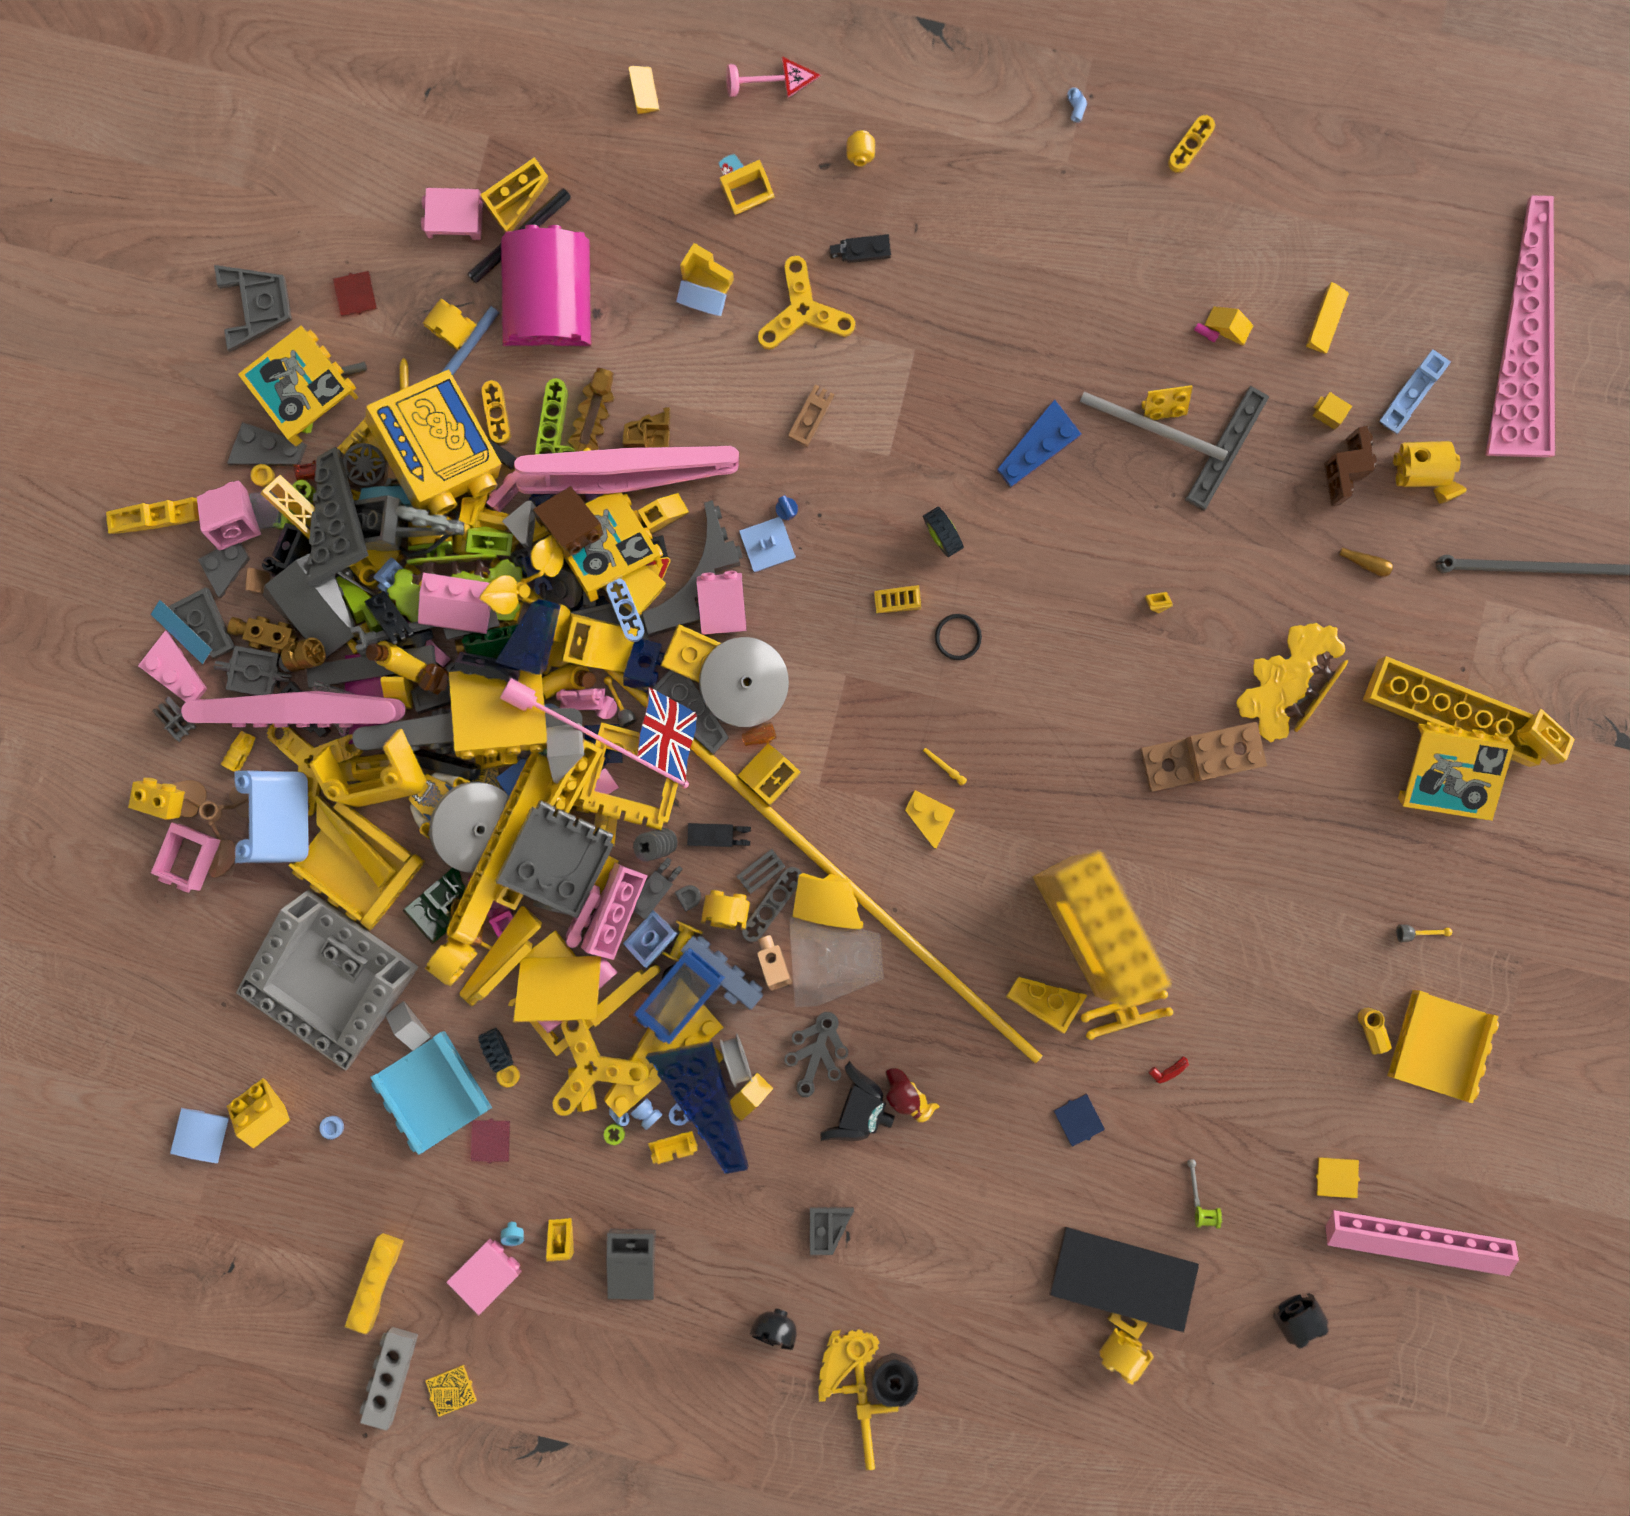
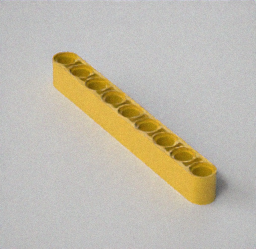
M531 753L450 921L447 929L448 937L467 945L472 944L476 939L501 886L495 880L531 807H537L552 777L548 757L540 753Z

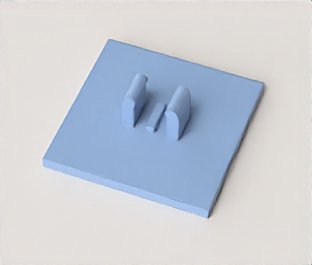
M780 517L739 531L754 572L796 558L784 523Z

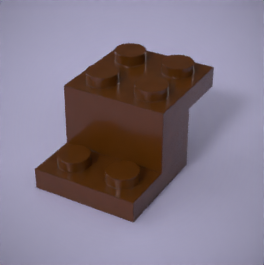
M1368 426L1358 427L1346 438L1348 451L1336 453L1324 463L1331 506L1341 505L1352 497V493H1354L1353 481L1363 480L1376 470L1377 458L1372 452L1373 436L1369 432Z

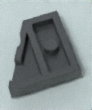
M238 543L220 551L216 549L199 558L198 561L217 596L221 598L225 595V590L230 583L238 577L239 571L248 563L250 557L243 544Z
M810 1207V1255L834 1254L838 1242L854 1213V1207Z

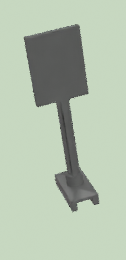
M492 608L487 629L500 626L497 614ZM418 622L408 624L413 632L436 627L418 624ZM360 626L350 628L352 634L357 639L358 645L355 646L356 650L362 657L366 656L368 645H377L378 642L389 639L384 631L364 633ZM443 628L446 640L475 633Z

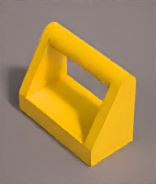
M760 159L720 177L721 188L734 215L775 197ZM760 178L766 192L736 205L731 190Z

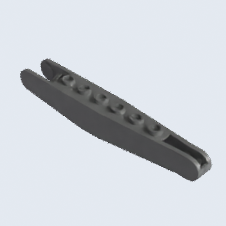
M548 708L572 722L582 725L583 718L578 710L573 708ZM545 712L546 728L568 725ZM452 713L360 727L355 730L352 738L354 745L361 750H382L398 729H402L412 751L420 750L419 746H429V749L443 748L442 744H452V747H454Z

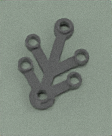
M831 1012L821 1013L817 1017L816 1024L802 1031H795L792 1034L793 1043L801 1045L804 1043L805 1038L819 1033L816 1042L796 1052H789L785 1056L786 1065L792 1067L799 1060L812 1054L804 1079L797 1083V1092L802 1097H810L814 1093L813 1079L820 1058H822L828 1070V1078L831 1081H837L841 1077L840 1069L835 1066L825 1046L827 1037L829 1036L836 1048L835 1056L838 1059H845L848 1056V1049L842 1044L836 1032L839 1025L838 1018ZM825 1019H829L832 1022V1025L828 1028L823 1026ZM798 1033L803 1036V1040L800 1042L794 1039V1036ZM839 1048H844L846 1050V1054L844 1056H839L837 1054ZM789 1055H793L796 1058V1061L792 1064L787 1061ZM832 1070H837L839 1072L837 1078H832L830 1076V1072ZM804 1084L810 1086V1090L806 1093L801 1090Z

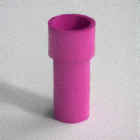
M1200 323L1194 329V331L1207 337L1213 343L1216 342L1220 335L1219 332L1214 329L1211 330Z

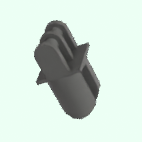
M167 697L165 701L170 707L161 703L158 705L161 711L156 708L152 711L166 726L164 729L168 730L178 742H181V738L184 735L188 736L189 731L192 728L196 729L197 726L190 722L183 726L182 723L186 720L182 716L181 709L170 697ZM178 727L180 730L176 733L174 730Z

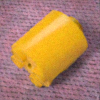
M1452 442L1401 443L1399 452L1394 453L1393 464L1397 466L1396 485L1403 487L1451 485L1455 472H1459L1461 464L1460 456L1455 453Z

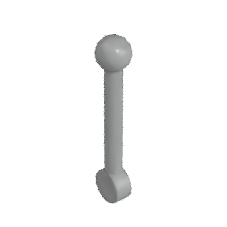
M1190 1159L1187 1165L1191 1171L1194 1206L1200 1207L1195 1175L1196 1161Z

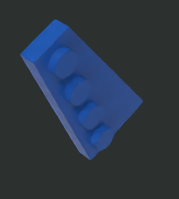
M1054 399L997 471L1011 488L1080 437L1081 432Z

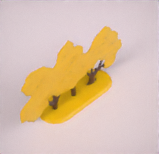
M1318 623L1306 626H1292L1289 628L1287 639L1291 652L1289 659L1285 660L1280 655L1273 656L1269 660L1264 658L1254 659L1253 672L1260 681L1261 686L1246 689L1237 699L1236 704L1241 717L1259 718L1260 735L1270 743L1275 739L1287 738L1289 734L1288 722L1291 717L1298 716L1300 718L1294 728V731L1298 732L1346 667L1348 660L1341 662L1333 672L1330 671V659L1338 658L1345 652L1344 643L1337 638L1336 627L1329 625L1323 628ZM1326 651L1330 653L1329 658L1325 655ZM1319 654L1322 655L1325 663H1322L1324 668H1321L1317 663L1316 657ZM1317 667L1319 671L1315 672L1312 669ZM1323 674L1327 681L1319 693L1309 688L1308 682L1313 675ZM1306 695H1310L1314 700L1303 713L1297 702ZM1288 708V709H1290L1292 712H1291V713H1286V712L1284 711V709Z

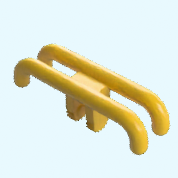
M1160 990L1129 1007L1113 1003L1083 1013L1081 1015V1021L1088 1022L1111 1013H1115L1117 1020L1116 1022L1087 1031V1039L1093 1040L1101 1035L1158 1018L1172 1016L1173 1009L1169 1007L1156 1009L1140 1015L1136 1007L1151 1001L1166 999L1168 997L1167 991Z

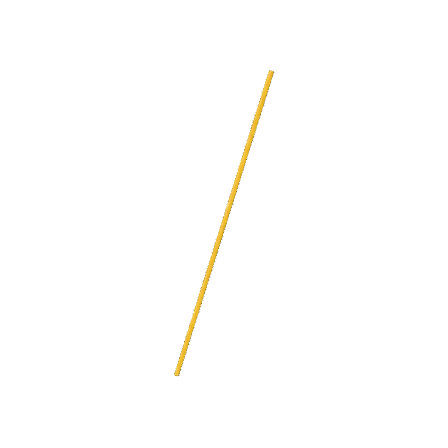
M496 557L490 563V566L494 568L501 560ZM530 588L528 599L548 606L551 610V606ZM603 669L647 709L648 695L623 672ZM693 738L691 750L828 875L833 874L850 880L696 738ZM851 881L854 890L853 895L858 903L1031 1061L1036 1064L1043 1055Z

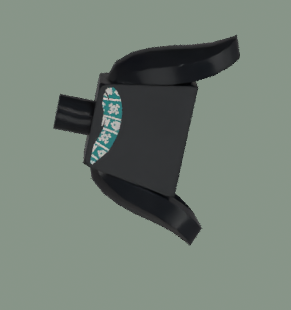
M850 1061L844 1068L847 1076L853 1083L839 1117L838 1126L823 1130L820 1133V1142L826 1140L861 1141L868 1138L871 1133L875 1134L879 1124L891 1128L894 1122L895 1115L884 1112L886 1103L883 1100L881 1088L876 1082L856 1069Z

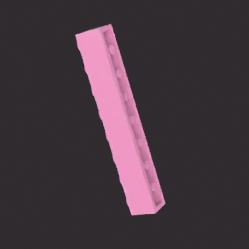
M1335 1210L1326 1225L1328 1246L1505 1276L1511 1274L1519 1261L1516 1243L1512 1240Z

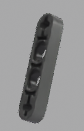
M790 867L783 872L747 921L746 929L747 927H754L757 923L752 921L754 917L761 923L766 924L764 929L761 925L758 927L757 933L759 935L757 937L752 936L750 938L747 936L749 932L743 930L742 934L747 941L755 942L762 937L795 892L798 881H792L789 887L793 888L791 892L786 887L779 885L781 880L784 883L787 882L789 878L787 876L788 872L793 873L796 871L798 878L802 874L798 868ZM776 889H783L786 893V897L782 902H777L773 899V892ZM763 907H769L773 912L769 920H763L759 915Z

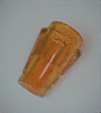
M763 722L746 733H742L745 746L772 743V740L777 739L772 722Z

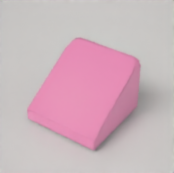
M605 768L601 771L600 778L597 779L594 791L609 795L619 787Z

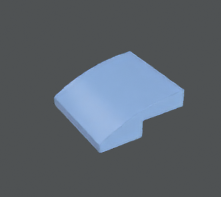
M181 1108L170 1154L218 1163L229 1118L207 1114L204 1111Z

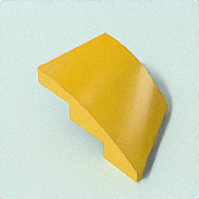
M805 873L799 875L793 917L834 927L863 928V921H860L858 915V904L853 895L854 890L851 880L833 874L828 875L824 879Z

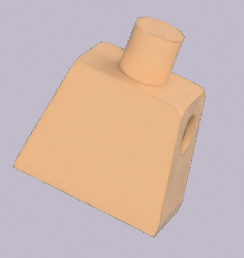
M771 935L760 938L758 941L762 951L757 952L770 990L773 991L792 984L779 945L774 946ZM775 957L776 961L769 963V958Z

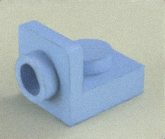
M390 558L373 576L379 583L377 587L382 592L385 591L387 595L389 594L387 589L394 584L395 573L399 569H404L393 558Z

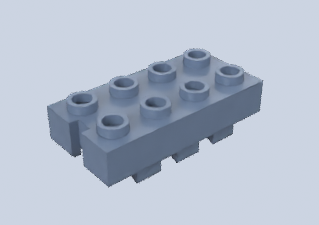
M693 936L682 948L681 952L685 953L689 948L696 952L725 977L716 990L723 986L727 990L724 997L735 1005L739 1000L752 1010L762 998L763 993L761 990L763 988L753 979L751 982L745 979L743 976L746 973L737 965H734L732 968L726 962L728 958L719 950L716 952L712 951L709 948L711 943L704 937L699 936L697 938Z

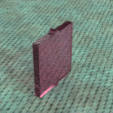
M493 1118L489 1120H473L471 1161H487L489 1164L493 1161L509 1162L510 1121H494Z

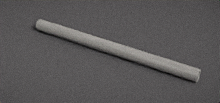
M1084 392L1080 400L1083 404L1221 461H1224L1228 453L1227 450Z

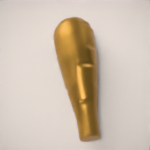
M1344 547L1339 552V556L1349 559L1380 577H1387L1392 572L1393 565L1387 559L1351 551Z

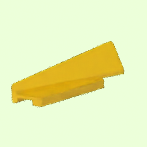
M317 795L315 797L317 802L316 825L364 872H367L380 888L396 871L322 796Z
M525 906L520 907L460 991V996L470 1006H474L478 1000L484 999L532 950L533 944L529 939L541 928L542 922Z

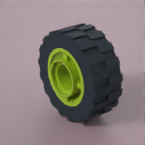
M939 506L923 515V520L930 535L945 556L950 557L964 548L956 528Z

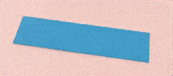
M159 600L151 615L203 664L212 649Z

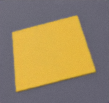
M601 956L523 958L520 961L514 1022L596 1020Z

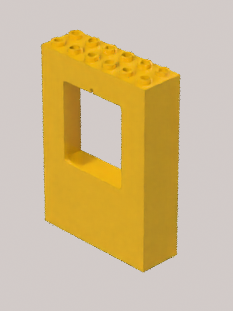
M1101 851L1071 856L1032 876L1095 997L1129 1007L1171 985Z

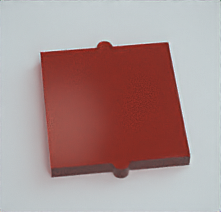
M369 271L356 274L349 273L347 276L333 278L341 316L356 313L361 315L362 312L377 309Z

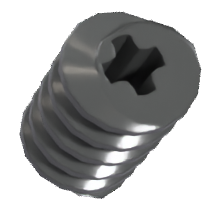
M662 828L661 830L640 834L634 841L633 849L638 859L648 862L668 856L677 848L678 840L672 830Z

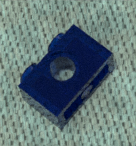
M645 639L634 642L623 675V686L649 692L648 687L651 688L652 685H656L659 675L656 670L665 653H662V644ZM647 663L650 666L647 668H643L640 666V664Z

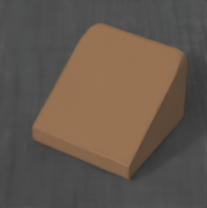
M247 568L245 589L254 594H263L265 584L270 581V573Z

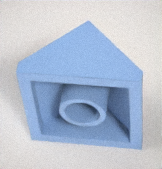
M653 910L623 944L645 968H648L679 933Z

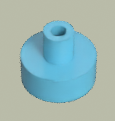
M509 1222L507 1228L501 1231V1243L503 1245L516 1246L524 1241V1231L517 1227L516 1222Z

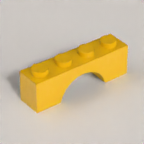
M384 1233L376 1238L347 1318L346 1328L363 1334H367L373 1328L380 1309L384 1287L397 1262L404 1240Z

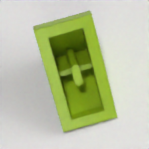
M486 526L467 529L465 552L511 556L513 533Z

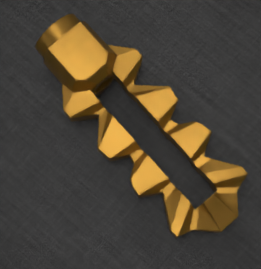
M597 368L592 381L583 388L582 392L588 399L578 405V411L582 415L573 422L572 425L577 431L568 439V443L574 447L576 452L583 451L585 448H590L591 451L599 450L596 436L604 435V427L600 421L607 420L609 417L604 404L614 402V396L611 391L614 373L609 370ZM595 394L602 397L589 443L588 445L580 443L582 432L584 431L591 402Z

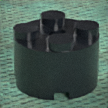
M1306 1293L1308 1297L1302 1298L1299 1294L1288 1298L1278 1306L1280 1311L1277 1314L1275 1312L1273 1314V1318L1287 1342L1295 1345L1297 1348H1303L1309 1344V1341L1316 1337H1323L1329 1332L1327 1327L1328 1319L1314 1295Z
M891 1353L879 1359L874 1365L871 1374L872 1388L875 1397L880 1403L887 1407H903L913 1401L918 1390V1377L914 1365L908 1358ZM892 1378H894V1379L898 1378V1379H899V1383L893 1382V1383L891 1384V1380H890V1379H892Z

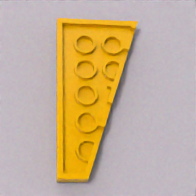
M681 977L677 981V986L672 994H669L665 1000L662 1010L655 1016V1019L671 1033L699 1000ZM703 1004L670 1044L660 1041L655 1036V1032L648 1028L638 1043L635 1053L628 1059L629 1061H638L646 1065L648 1069L647 1079L638 1086L613 1083L604 1098L605 1103L620 1118L724 1027ZM636 1067L632 1068L630 1071L631 1077L635 1080L641 1079V1070Z

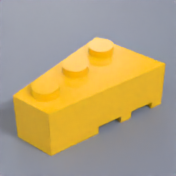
M534 157L480 194L482 202L504 233L513 231L549 183L548 175Z

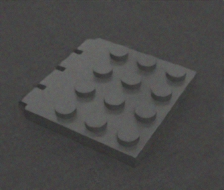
M540 800L536 808L531 807L495 882L578 918L614 844L611 843L613 834L598 827L593 835L595 825L580 818L573 825L575 816L560 809L552 816L555 807Z

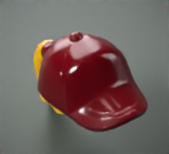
M898 1068L886 1070L885 1074L890 1085L886 1099L896 1112L903 1115L910 1114L916 1121L922 1123L927 1121L936 1109L940 1108L936 1103L927 1104L925 1095L917 1090L916 1085L909 1081L902 1070Z

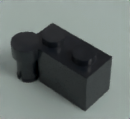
M285 523L272 553V556L281 562H277L272 557H266L263 561L267 565L262 563V568L270 572L272 577L277 576L294 561L311 553L312 545L309 544V539L295 525Z

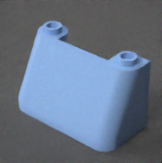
M235 771V787L237 791L249 794V839L238 842L235 849V863H288L304 861L309 851L308 780L306 775L302 772Z

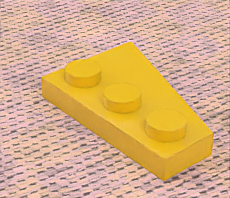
M1017 977L1006 997L1064 1034L1087 995Z

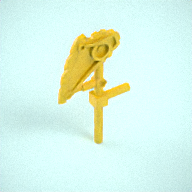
M857 1329V1331L850 1330L848 1335L844 1334L843 1337L839 1336L841 1330H835L830 1335L827 1343L829 1347L823 1355L822 1363H825L820 1369L819 1380L822 1379L818 1389L819 1402L826 1401V1397L836 1393L858 1394L856 1405L858 1420L860 1419L865 1468L866 1470H874L869 1418H871V1414L898 1412V1407H887L883 1404L870 1405V1401H867L864 1366L866 1362L872 1361V1355L879 1349L878 1344L880 1342L877 1336H873V1333H863V1330ZM855 1367L856 1385L837 1388L840 1382Z

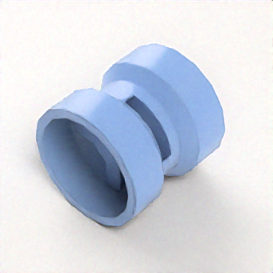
M648 1098L631 1112L635 1119L643 1120L641 1126L645 1130L663 1115L658 1109L652 1110V1102Z

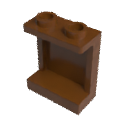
M572 486L533 509L536 521L541 527L544 526L561 547L565 558L579 553L583 547L590 543H595L603 536L601 523Z

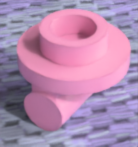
M606 695L604 697L603 710H595V712L602 719H611L617 713V704L613 698Z

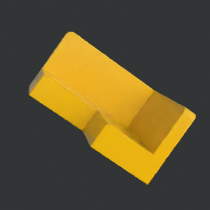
M693 243L680 264L683 280L702 287H709L726 294L734 281L733 272L714 262L713 254Z

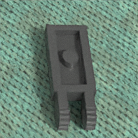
M667 858L658 870H655L650 876L636 902L634 912L645 920L673 886L674 880L683 870L678 866L674 869L669 879L662 876L661 874L671 864L672 860L670 858Z

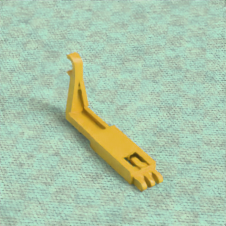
M654 965L646 972L642 969L637 971L597 1006L596 1020H585L588 1030L592 1026L596 1027L659 974L661 971L660 966ZM513 998L508 1006H514L516 998ZM538 1021L530 1022L556 1056L569 1047L566 1038L558 1042L559 1037L553 1031L547 1033Z

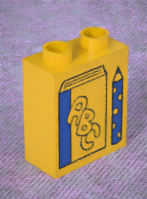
M449 369L366 406L365 422L414 509L430 510L432 516L444 515L457 506L454 498L469 491L474 498H479L490 493L498 486L495 479L498 478L501 462Z

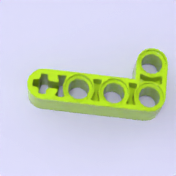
M558 378L549 380L545 388L535 455L543 454L546 451L552 453L576 452L572 447L560 445L568 401V390L564 382ZM557 388H560L561 391H558L557 396L555 397L553 391H557ZM551 409H559L556 416L551 417L548 415ZM548 430L555 431V435L552 438L545 437V433Z

